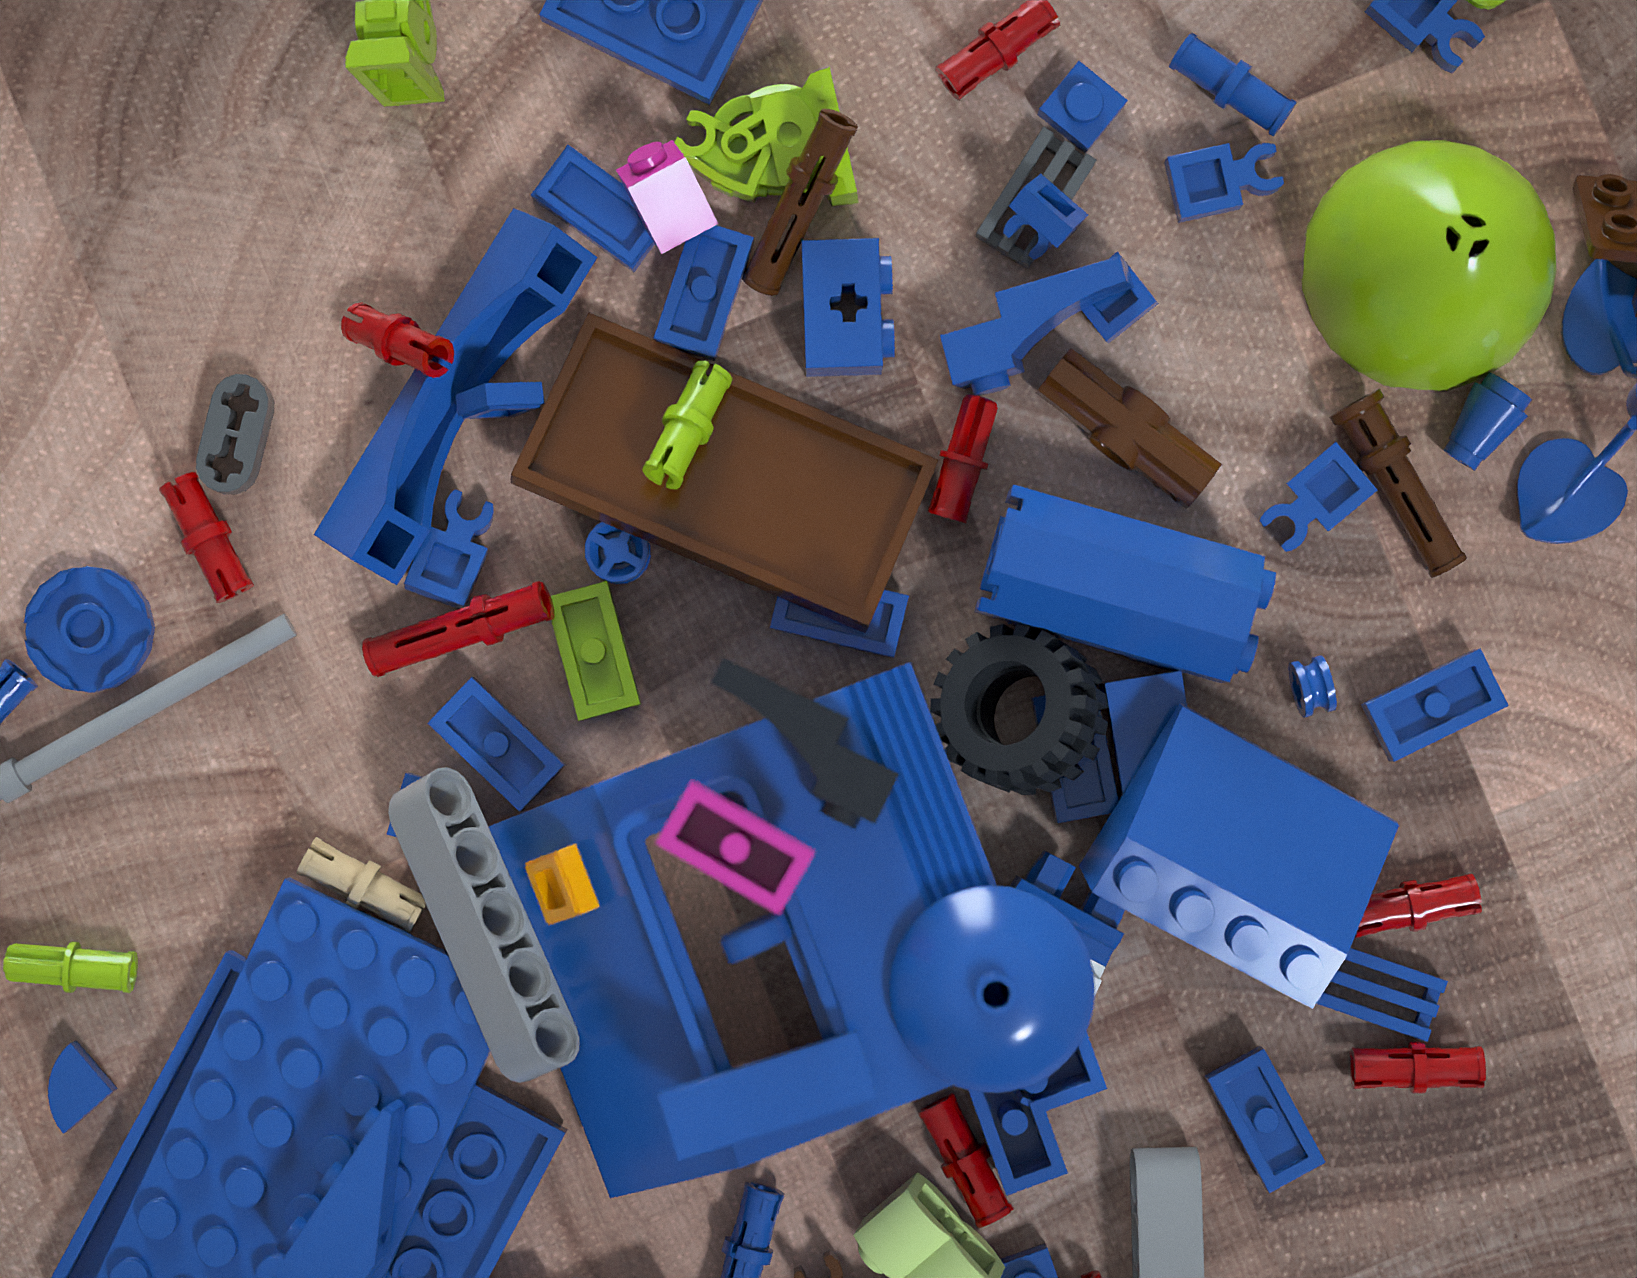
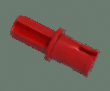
M966 394L963 397L948 451L940 450L939 456L944 459L938 483L927 511L928 513L967 523L971 500L981 469L987 470L989 465L986 462H982L998 410L997 404L993 400L973 394Z

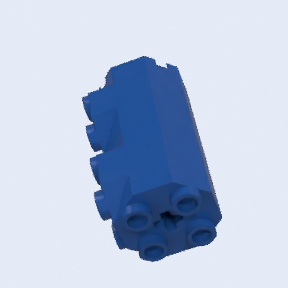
M1014 484L1012 485L1005 503L1015 505L1017 508L1008 507L1006 516H1000L980 585L981 590L991 592V599L985 597L978 599L975 613L1006 621L1008 625L1016 626V623L1030 625L1038 631L1044 630L1056 638L1062 637L1128 656L1130 660L1172 672L1181 671L1182 673L1219 683L1230 682L1233 674H1238L1239 671L1249 672L1259 639L1258 635L1250 633L1257 608L1263 610L1267 608L1276 581V572L1264 569L1265 556Z

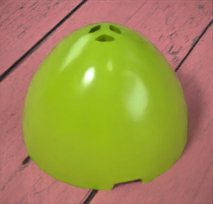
M1447 140L1411 141L1374 153L1342 174L1322 197L1307 225L1302 291L1312 320L1331 350L1354 370L1384 386L1450 391L1480 381L1486 377L1488 372L1493 373L1514 358L1533 336L1551 302L1557 272L1555 234L1546 208L1526 178L1507 162L1476 146ZM1462 216H1473L1479 219L1482 227L1471 228L1462 219ZM1448 227L1459 237L1454 251L1450 249L1446 241ZM1474 241H1487V247L1483 253L1473 258L1469 257L1468 254Z

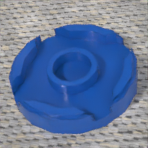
M85 566L58 572L39 586L26 607L24 619L27 640L24 641L29 658L42 676L63 689L95 693L119 687L139 672L152 650L155 624L150 603L134 582L114 570Z

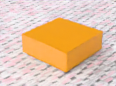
M576 843L525 863V869L548 925L600 907Z

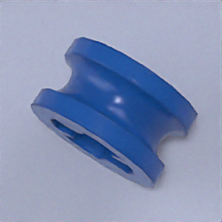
M1322 655L1312 657V661L1308 666H1303L1299 661L1289 663L1290 686L1300 715L1303 718L1312 716L1313 710L1317 707H1322L1325 712L1336 710L1335 687L1325 658Z

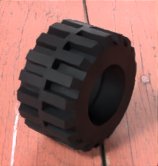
M1017 623L1014 630L1004 624L990 626V638L978 632L972 634L965 639L969 646L965 653L954 648L946 658L953 665L948 675L938 671L933 684L941 688L942 693L941 698H931L930 713L941 717L942 722L935 724L941 742L948 744L944 749L948 760L961 766V772L1008 793L1013 791L1021 795H1036L1037 788L1046 792L1062 788L1059 779L1062 776L1073 781L1084 772L1078 765L1083 757L1094 761L1100 748L1092 745L1095 733L1106 735L1108 721L1098 717V710L1108 708L1107 695L1096 688V685L1102 682L1096 669L1085 663L1087 658L1080 652L1044 630L1040 632L1030 625ZM1038 676L1043 684L1046 697L1045 711L1041 722L1022 741L1003 745L997 735L994 722L995 709L1001 695L1016 681L1026 677Z

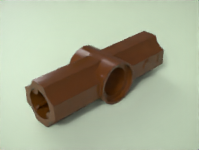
M1072 348L1062 357L1036 392V394L1088 433L1087 439L1107 458L1128 471L1135 469L1152 482L1156 488H1160L1185 509L1189 508L1202 493L1222 465L1169 424L1171 421L1170 417L1154 401L1130 386L1121 387L1100 368L1087 361Z

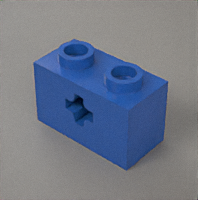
M879 238L802 240L806 377L881 375L883 358L895 357L894 320L881 318V295L892 294L893 292L892 257L879 256ZM842 294H854L855 305L866 307V309L857 310L855 322H843L842 312L831 310L830 308L840 306Z

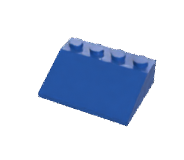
M1179 703L1079 867L1092 893L1313 1009L1348 955L1399 824L1392 818Z

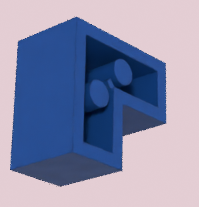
M1087 1031L1070 1058L1051 1075L1035 1084L1013 1091L998 1093L968 1090L1006 1196L1068 1174L1046 1111L1107 1089Z

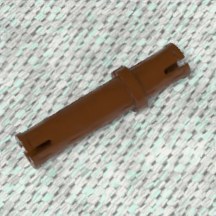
M821 109L818 121L801 155L791 159L786 170L790 179L772 217L767 223L754 256L742 276V280L755 291L770 296L778 295L781 283L791 266L802 240L806 236V232L824 195H831L838 183L835 172L852 136H855L858 130V125L848 116L835 110ZM823 156L821 162L819 163L815 171L814 177L808 187V190L805 193H803L804 189L806 188L809 182V179L819 157ZM796 214L780 248L776 250L791 216Z

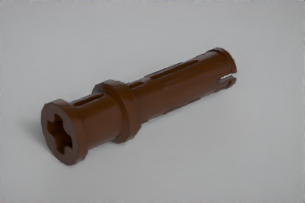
M1377 389L1330 416V419L1334 425H1342L1360 457L1356 463L1357 466L1367 476L1371 474L1375 476L1395 511L1398 520L1428 568L1430 577L1433 578L1458 566L1467 559V556L1461 551L1438 511L1434 500L1430 497L1407 457V454L1411 452L1409 447L1411 442L1406 435L1399 436L1381 405L1384 395L1380 389Z

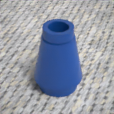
M1488 372L1481 384L1473 383L1449 437V442L1443 451L1475 471L1480 463L1528 418L1524 411L1532 399L1509 382Z

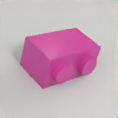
M696 780L690 782L655 843L780 915L815 854L814 848Z

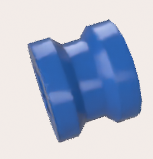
M601 522L594 527L587 537L585 559L590 569L604 581L613 584H628L639 579L647 570L651 560V545L646 540Z

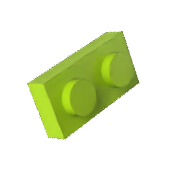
M604 581L551 596L555 615L551 622L578 721L641 705L609 582Z

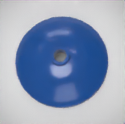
M985 885L970 887L949 894L933 903L913 921L902 937L894 955L889 979V996L891 1010L899 1034L914 1057L925 1068L955 1086L972 1091L998 1093L1013 1091L1035 1084L1051 1075L1070 1058L1082 1041L1091 1020L1095 1000V980L1091 959L1083 940L1071 922L1060 911L1038 896L1026 891L1006 886ZM991 981H1001L1008 988L1006 1000L997 1006L988 1005L982 997L984 987Z

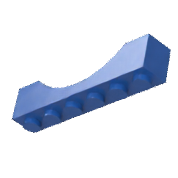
M513 208L435 335L444 337L453 344V363L450 364L440 358L433 357L431 361L448 369L444 375L437 378L429 377L420 370L414 369L313 535L354 562L398 585L431 531L433 504L441 471L453 440L464 421L462 416L458 417L455 394L488 383L491 377L517 348L541 327L562 314L590 271L597 256L555 225Z

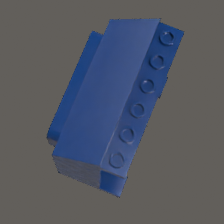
M910 662L812 700L849 718L837 744L899 773L876 824L861 818L857 828L853 829L820 813L819 810L824 799L812 794L818 781L793 744L771 722L764 718L489 826L577 1027L580 1038L579 1051L573 1061L560 1069L610 1199L742 1168L953 1085L925 1068L914 1057L900 1036L890 1004L889 979L891 966L902 937L913 921L925 909L941 898L959 890L985 885L997 886ZM696 780L815 849L814 856L781 911L784 913L793 933L791 937L785 940L822 1039L858 1029L879 1099L678 1161L657 1095L658 1092L732 1068L646 845L648 836L663 831L690 782ZM576 843L600 907L548 925L525 869V863ZM1001 981L989 982L982 992L984 1002L991 1006L1002 1004L1008 996L1007 985Z

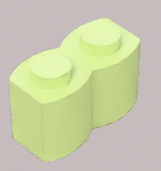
M918 1172L864 1217L853 1234L858 1243L859 1254L865 1264L878 1274L884 1273L889 1278H1001L1005 1269L1004 1264L986 1240L970 1225L962 1221L947 1198L937 1187Z

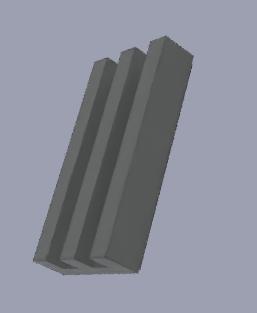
M1044 126L975 235L976 238L1027 270L1034 262L1028 254L1038 243V233L1036 232L1024 251L1014 244L1027 224L1022 225L1010 238L1006 235L1002 237L994 232L1010 203L1014 200L1045 149L1055 155L1043 174L1052 184L1066 162L1076 168L1062 191L1071 200H1073L1097 159L1087 153L1084 156L1076 151V146L1068 141H1060L1053 136L1054 133Z

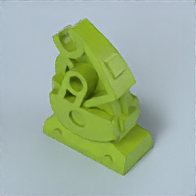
M364 0L356 2L355 28L358 41L350 42L345 57L346 69L383 107L445 102L443 87L431 65L436 58L437 33L430 0Z
M830 67L811 73L802 88L789 84H776L758 89L750 95L733 98L725 103L714 117L702 111L690 110L686 118L688 125L703 128L706 131V138L702 144L694 147L685 144L682 138L678 136L674 143L686 157L690 167L711 183L713 189L727 196H735L755 203L757 197H767V195L782 196L790 179L786 170L791 159L801 155L818 121L820 110L827 108L840 112ZM745 114H752L736 125L731 126V123L736 118ZM847 148L835 172L838 183L833 193L826 195L832 206L858 203L857 189ZM823 156L819 157L816 166L811 174L809 182L806 188L804 189L803 193H805L808 190V187L814 177L815 171L819 163L821 162Z

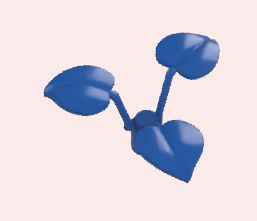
M1595 259L1574 285L1568 297L1562 318L1561 334L1563 345L1572 362L1585 373L1603 375L1620 365L1624 375L1637 379V366L1633 365V363H1637V317H1635L1631 302L1637 287V279L1621 271L1608 260ZM1637 383L1630 390L1626 401L1627 411L1631 417L1630 420L1596 458L1591 450L1581 441L1561 438L1549 440L1537 446L1523 462L1517 480V500L1520 530L1527 538L1551 544L1577 542L1602 532L1620 515L1628 494L1627 484L1617 472L1604 466L1637 431Z

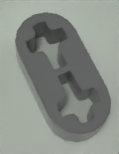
M234 374L226 377L216 386L210 401L196 457V470L200 480L208 488L224 495H237L245 492L255 483L260 471L274 415L275 401L271 391L264 383L247 374ZM250 388L249 396L259 402L256 413L251 411L245 412L239 431H235L237 412L228 407V401L231 396L241 397L244 389ZM232 438L237 439L234 458L243 463V469L240 474L230 473L226 483H222V473L213 468V461L215 457L226 458Z

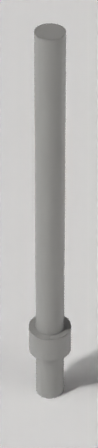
M282 614L22 760L17 761L12 757L1 763L0 801L2 799L6 803L14 801L32 791L31 783L297 636L291 621L286 614Z

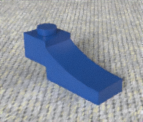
M1117 256L995 292L1001 318L940 335L952 384L963 389L972 387L973 394L978 396L1009 388L1011 386L1009 376L1025 372L1022 359L1052 329L1089 305L1111 295L1134 288L1128 263L1122 257Z

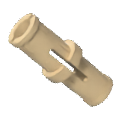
M318 837L313 840L310 846L311 849L308 848L297 869V874L305 876L346 898L345 904L356 909L361 906L404 929L405 932L411 933L416 924L415 922L418 921L426 906L422 894L379 872L381 865L371 860L364 864L323 842Z

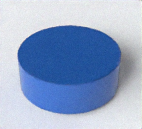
M771 912L722 935L720 944L729 963L732 964L786 940L793 933L783 912L780 915Z

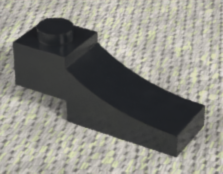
M723 658L711 683L731 693L755 709L793 744L818 780L812 794L824 799L819 812L853 829L857 828L861 818L876 824L899 773L837 744L849 718Z

